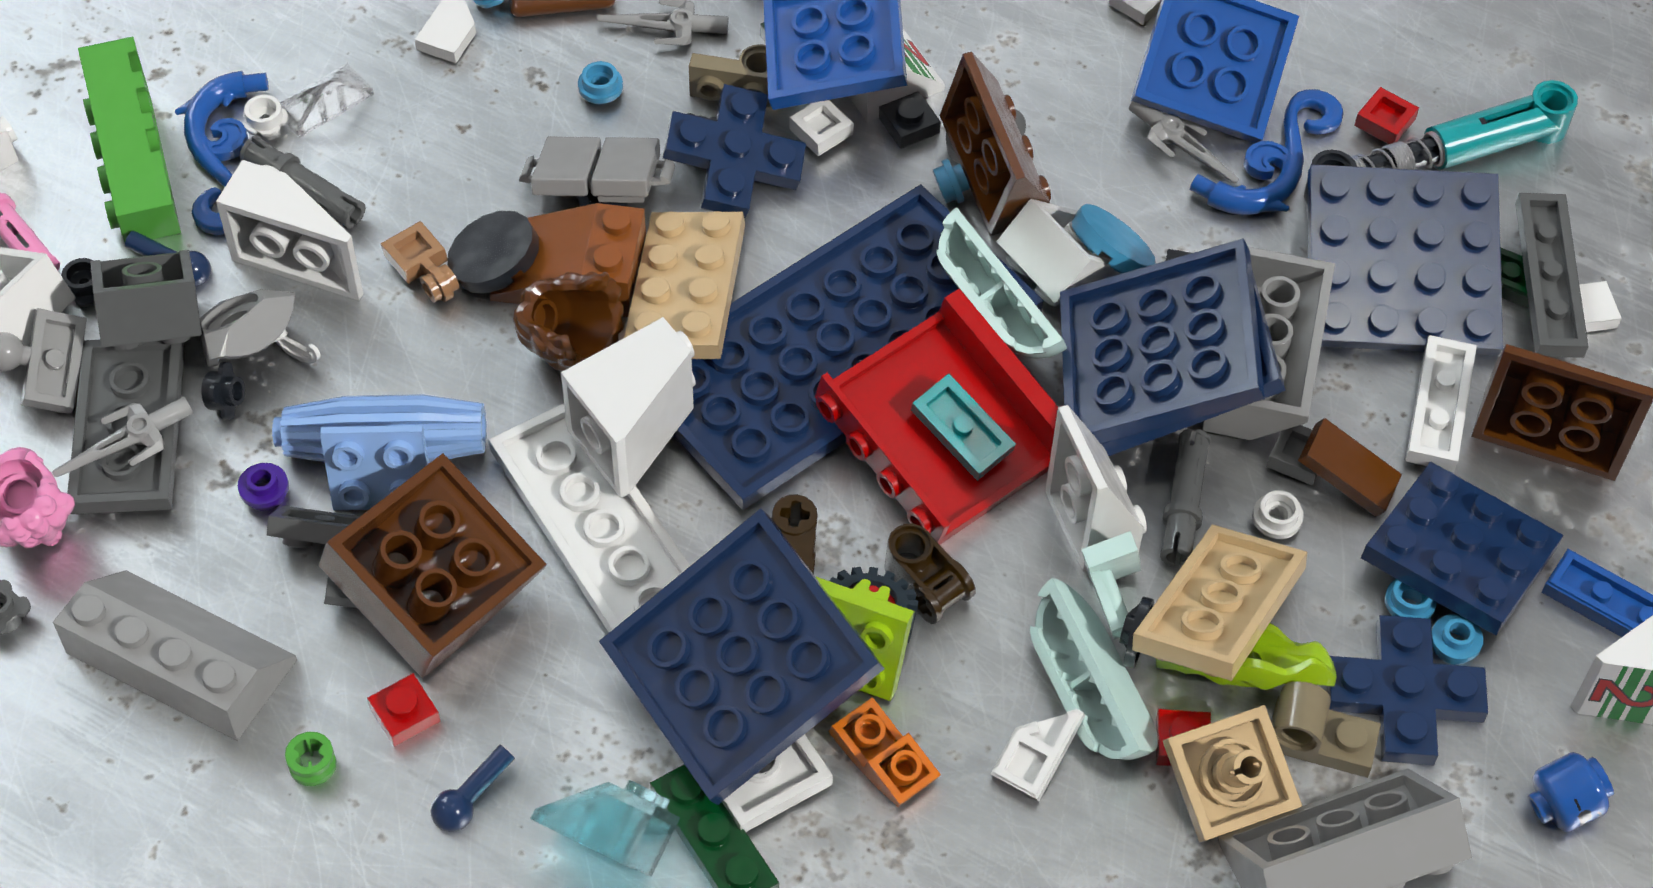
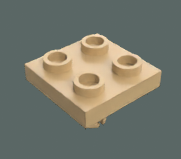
M1265 705L1163 740L1199 843L1302 807Z

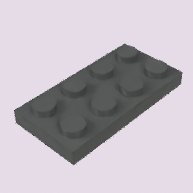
M100 339L84 340L71 459L127 425L128 421L126 416L113 422L102 424L101 418L131 403H140L147 414H150L181 398L184 343L167 344L161 340L145 342L139 347L130 350H117L113 347L101 348ZM179 421L159 431L165 443L164 449L134 466L129 465L128 460L147 448L146 445H132L69 472L67 493L75 501L71 514L172 510Z

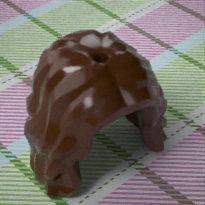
M591 271L585 275L567 272L557 278L539 280L525 288L521 294L520 304L514 310L513 322L518 339L529 351L535 353L553 369L565 371L619 341L618 334L624 327L621 318L623 305L619 301L622 289L607 272L597 274Z

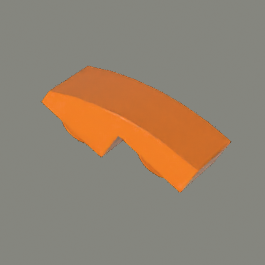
M873 697L833 724L828 731L859 770L897 807L941 776L910 733L902 736Z

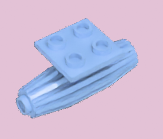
M425 394L340 396L286 406L282 410V417H274L272 425L274 446L282 447L284 456L325 462L333 510H369L442 453L448 459L484 453L487 439L486 411L483 403Z

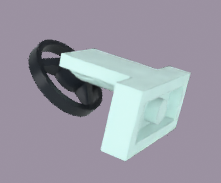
M1129 531L1083 548L1082 553L1088 575L1096 591L1113 639L1120 638L1119 643L1124 644L1126 647L1124 666L1134 669L1141 653L1132 650L1133 633L1153 607L1154 599L1143 596L1140 603L1128 613L1116 583L1117 579L1141 571L1138 549L1132 533Z

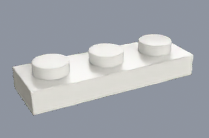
M1432 335L1428 336L1406 452V462L1428 466L1430 462H1433L1447 471L1454 472L1459 458L1477 345Z

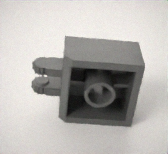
M189 250L116 260L90 261L101 348L113 347L117 350H130L139 347L145 342L161 340L167 344H179L190 340L193 336L202 335Z

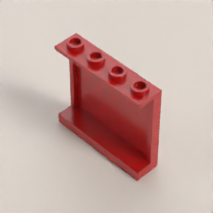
M960 288L944 298L938 313L833 379L828 372L821 376L815 398L822 416L830 423L835 422L846 436V442L856 458L861 461L865 460L877 474L876 478L882 491L888 497L896 498L906 510L909 523L925 528L939 545L1048 472L1058 406ZM948 373L1016 443L1014 451L978 481L911 411L912 403Z

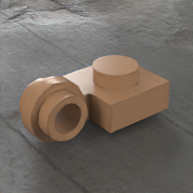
M421 221L380 243L384 256L408 284L421 277L420 283L432 302L435 303L440 299L446 302L454 297V291L459 289V283L452 270L446 264L440 266L448 261L445 248Z

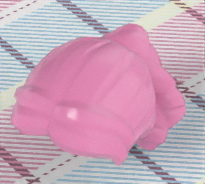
M25 447L8 449L0 455V547H14L20 544L24 548H34L41 543L49 547L56 545L61 540L62 530L65 527L68 516L74 509V498L70 494L60 491L53 474L44 465L43 459L38 457L33 450Z

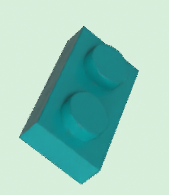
M949 373L912 403L911 411L977 481L1014 451L1016 443Z

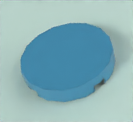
M1091 204L1082 205L1076 212L1072 220V228L1077 237L1093 254L1099 255L1103 252L1110 257L1111 260L1108 264L1115 271L1122 274L1156 264L1155 256L1149 246L1136 232L1110 212Z

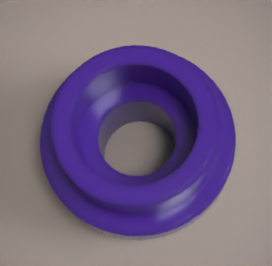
M258 463L250 466L240 475L237 488L240 498L245 504L255 510L269 511L275 509L283 502L289 489V482L285 471L281 467L272 463ZM262 482H269L265 486H256Z

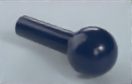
M134 230L129 233L125 241L126 248L142 256L177 252ZM191 250L189 253L195 287L209 279L211 265L204 254Z
M499 744L458 789H448L439 793L434 798L430 809L434 824L441 830L448 832L465 828L473 817V803L514 761L515 757Z

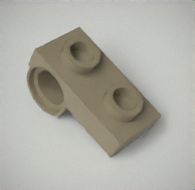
M756 44L747 47L740 54L739 60L692 53L689 63L690 96L719 101L724 84L768 94L766 45ZM767 99L766 108L772 109L771 104Z

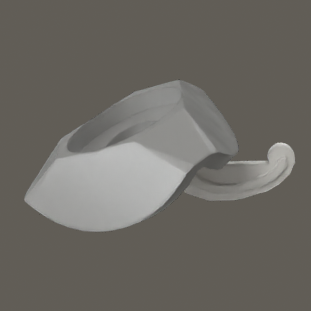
M259 289L220 301L200 317L202 333L200 339L207 367L218 366L220 359L249 357L264 350L273 342L289 356L299 361L311 364L319 360L321 354L315 345L310 344L305 347L286 336L288 333L285 328L289 323L294 307V292Z

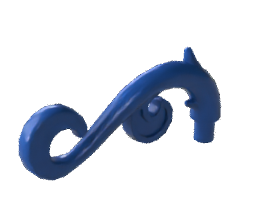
M237 71L218 76L207 82L185 104L175 109L176 115L185 114L184 136L188 149L196 162L223 187L231 179L232 173L221 161L238 157L243 145L248 140V134L241 121L234 118H225L216 121L210 127L213 138H220L217 141H210L205 133L207 120L211 113L222 104L227 107L234 99L247 98V93L269 90L266 72L244 75L243 71ZM216 187L210 188L198 196L192 205L191 214L196 226L203 232L213 235H225L219 213L212 211L213 204L222 193Z
M1318 89L1297 92L1290 99L1284 115L1285 147L1273 141H1260L1252 144L1245 154L1243 166L1246 172L1256 179H1272L1275 168L1271 165L1280 168V175L1269 185L1258 189H1246L1244 185L1234 187L1221 180L1215 183L1197 174L1191 183L1190 191L1208 200L1207 205L1229 214L1251 215L1270 211L1287 212L1290 210L1289 206L1282 202L1287 200L1296 189L1302 176L1304 164L1297 113L1303 108H1312L1320 112L1323 116L1322 118L1317 120L1307 119L1303 127L1309 134H1328L1334 132L1341 125L1344 115L1341 103L1333 95Z

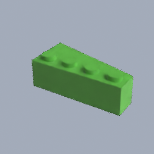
M134 37L78 48L89 98L83 99L89 125L96 126V132L90 133L96 159H103L104 166L97 167L103 193H111L112 200L104 202L110 228L120 227L124 243L129 233L133 230L150 239L180 234L181 229L153 104Z

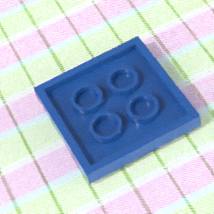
M763 0L768 100L773 110L908 86L900 0Z
M1161 0L1131 101L1252 143L1262 141L1299 15L1256 0Z

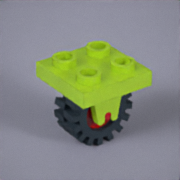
M861 566L852 567L851 575L844 569L838 572L837 579L832 577L829 581L816 577L885 668L859 690L891 701L898 688L906 646L911 639L918 608L914 589L907 590L909 583L903 578L895 582V574L890 571H886L884 576L878 575V568L869 567L868 573H863Z

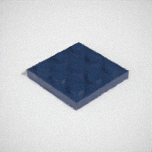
M1430 462L1366 544L1361 559L1497 636L1558 548L1564 535L1463 480L1452 472Z

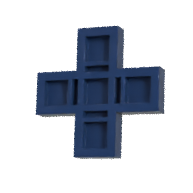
M724 84L720 93L716 121L672 111L662 159L707 169L701 208L720 212H743L744 218H746L750 208L754 181L797 190L801 180L806 143L762 132L768 94Z
M1379 615L1376 623L1377 659L1330 656L1337 678L1335 686H1327V692L1331 696L1329 709L1345 713L1379 715L1381 723V762L1434 766L1438 758L1436 719L1476 723L1485 722L1488 715L1485 667L1433 664L1431 619Z

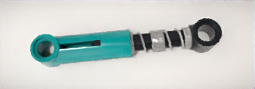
M1543 81L1535 87L1532 95L1428 127L1421 140L1411 137L1406 142L1398 141L1383 146L1381 149H1373L1367 157L1362 154L1350 156L1342 151L1333 149L1324 150L1316 154L1311 164L1413 170L1423 166L1431 169L1433 165L1438 170H1444L1534 140L1544 144L1557 143L1567 134L1578 104V96L1574 89L1561 81ZM1307 178V182H1306V186H1305V190H1304V198H1305V201H1306L1307 204H1308V178Z

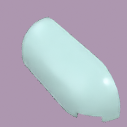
M956 207L947 215L942 223L944 229L941 233L937 250L938 259L949 277L1011 351L1024 357L1038 359L1052 357L1065 351L1067 346L1063 338Z
M1051 578L1037 595L1042 597L1038 606L1035 627L1030 626V635L1034 648L1066 712L1078 709L1085 714L1077 730L1079 738L1088 749L1110 759L1133 760L1150 754L1158 746V735L1154 722L1103 623L1079 593L1066 583Z

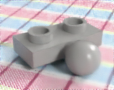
M38 308L34 315L30 347L24 346L21 340L14 334L0 332V371H10L19 365L27 366L21 399L22 406L71 414L75 404L87 318Z

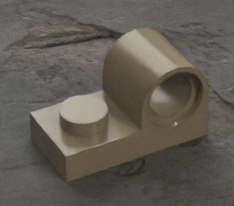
M1301 681L1285 684L1281 689L1280 696L1277 697L1271 720L1283 755L1368 778L1372 769L1381 723L1330 710L1331 696L1320 686Z

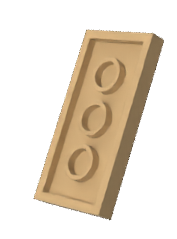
M651 212L624 338L664 317L675 332L682 331L690 340L695 353L691 359H721L745 230L743 212Z
M1212 524L1133 633L1132 650L1153 656L1161 661H1169L1201 671L1209 676L1232 681L1306 569L1307 551Z

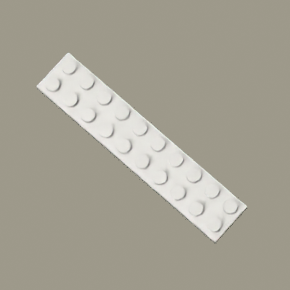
M564 403L488 439L493 456L608 632L612 631L690 567L636 485L628 495L620 498L568 432ZM804 734L723 800L722 803L739 829H744L747 832L832 785L833 775Z

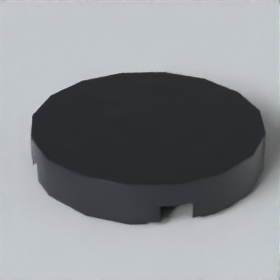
M496 211L486 214L468 224L454 239L448 251L447 266L454 273L458 283L471 293H490L504 289L514 282L511 277L520 270L525 273L532 266L539 252V236L527 217L516 211Z

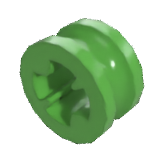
M304 732L298 734L290 740L286 747L285 759L291 777L299 784L304 786L322 784L331 778L336 770L337 761L331 741L321 733ZM314 751H318L321 761L314 766L309 761L308 767H303L300 757L307 752L312 757Z

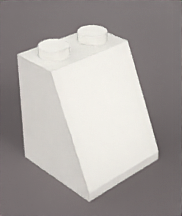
M664 317L561 372L567 430L620 498L632 491L694 408L693 386L696 385V381L692 373L691 360L695 355L694 349L688 337L682 331L675 332Z

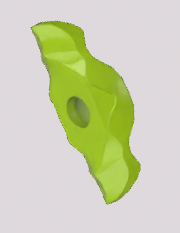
M1269 623L1232 681L1209 676L1201 671L1155 658L1156 668L1176 670L1184 674L1203 675L1219 685L1255 687L1262 690L1298 681L1315 685L1335 686L1337 678L1333 661L1321 643L1317 641L1307 643L1294 642L1277 626Z

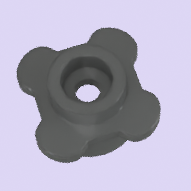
M0 580V605H3L0 608V635L10 633L19 627L24 616L29 613L31 604L27 597H19L12 591V585L9 581Z

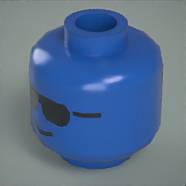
M1572 752L1535 771L1532 777L1535 792L1529 794L1528 799L1535 814L1543 824L1552 821L1562 831L1571 832L1606 814L1609 809L1608 798L1614 795V789L1606 772L1596 758L1586 759L1581 754Z

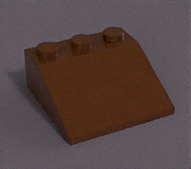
M972 51L964 53L939 116L965 173L989 235L992 236L1004 232L1030 199L1050 203L1051 192L1046 178L1043 175H1038L1033 164V148L1029 138L1026 135H1021L1015 122L1016 109L1011 97L1008 94H1003L998 80Z
M1506 344L1494 365L1486 386L1471 437L1615 481L1652 405L1653 388Z
M442 453L326 543L318 566L423 679L461 648L544 570L547 564Z

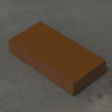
M1323 418L1314 425L1298 459L1299 462L1375 517L1386 512L1402 476L1399 471L1326 418Z

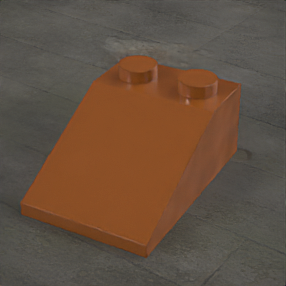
M596 203L527 218L539 236V252L532 266L525 273L520 270L511 277L514 281L512 284L504 289L490 292V301L520 304L521 294L525 288L539 280L557 278L567 272L582 275L591 271L597 274L607 272L622 289L619 299L623 305L621 317L629 316L646 239L645 209Z

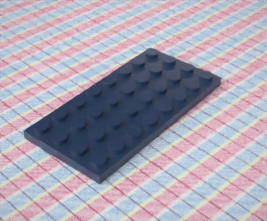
M922 184L732 302L721 359H691L692 373L696 381V385L693 386L694 408L673 436L742 510L846 442V436L835 422H828L817 407L815 394L821 376L828 372L833 379L938 313L944 298L959 289L946 273L937 256L939 239L944 229L942 223L950 211ZM998 258L1042 312L1044 300Z

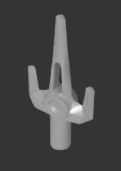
M659 0L661 5L679 7V9L674 10L672 13L597 16L599 22L672 31L676 37L654 39L655 44L688 45L691 43L693 32L728 34L729 24L728 16L695 14L694 3L687 0Z
M1133 101L1131 102L1129 110L1151 126L1147 139L1169 157L1174 158L1176 154L1166 144H1175L1198 161L1223 175L1232 183L1236 184L1239 181V178L1185 131L1184 126L1186 125L1205 136L1207 131L1197 123L1171 114L1166 116L1159 110Z
M184 396L150 414H147L140 403H131L101 418L102 424H107L127 416L126 426L54 469L52 473L54 477H60L132 445H146L147 448L128 460L129 465L134 466L164 449L165 443L159 431L193 414V411Z

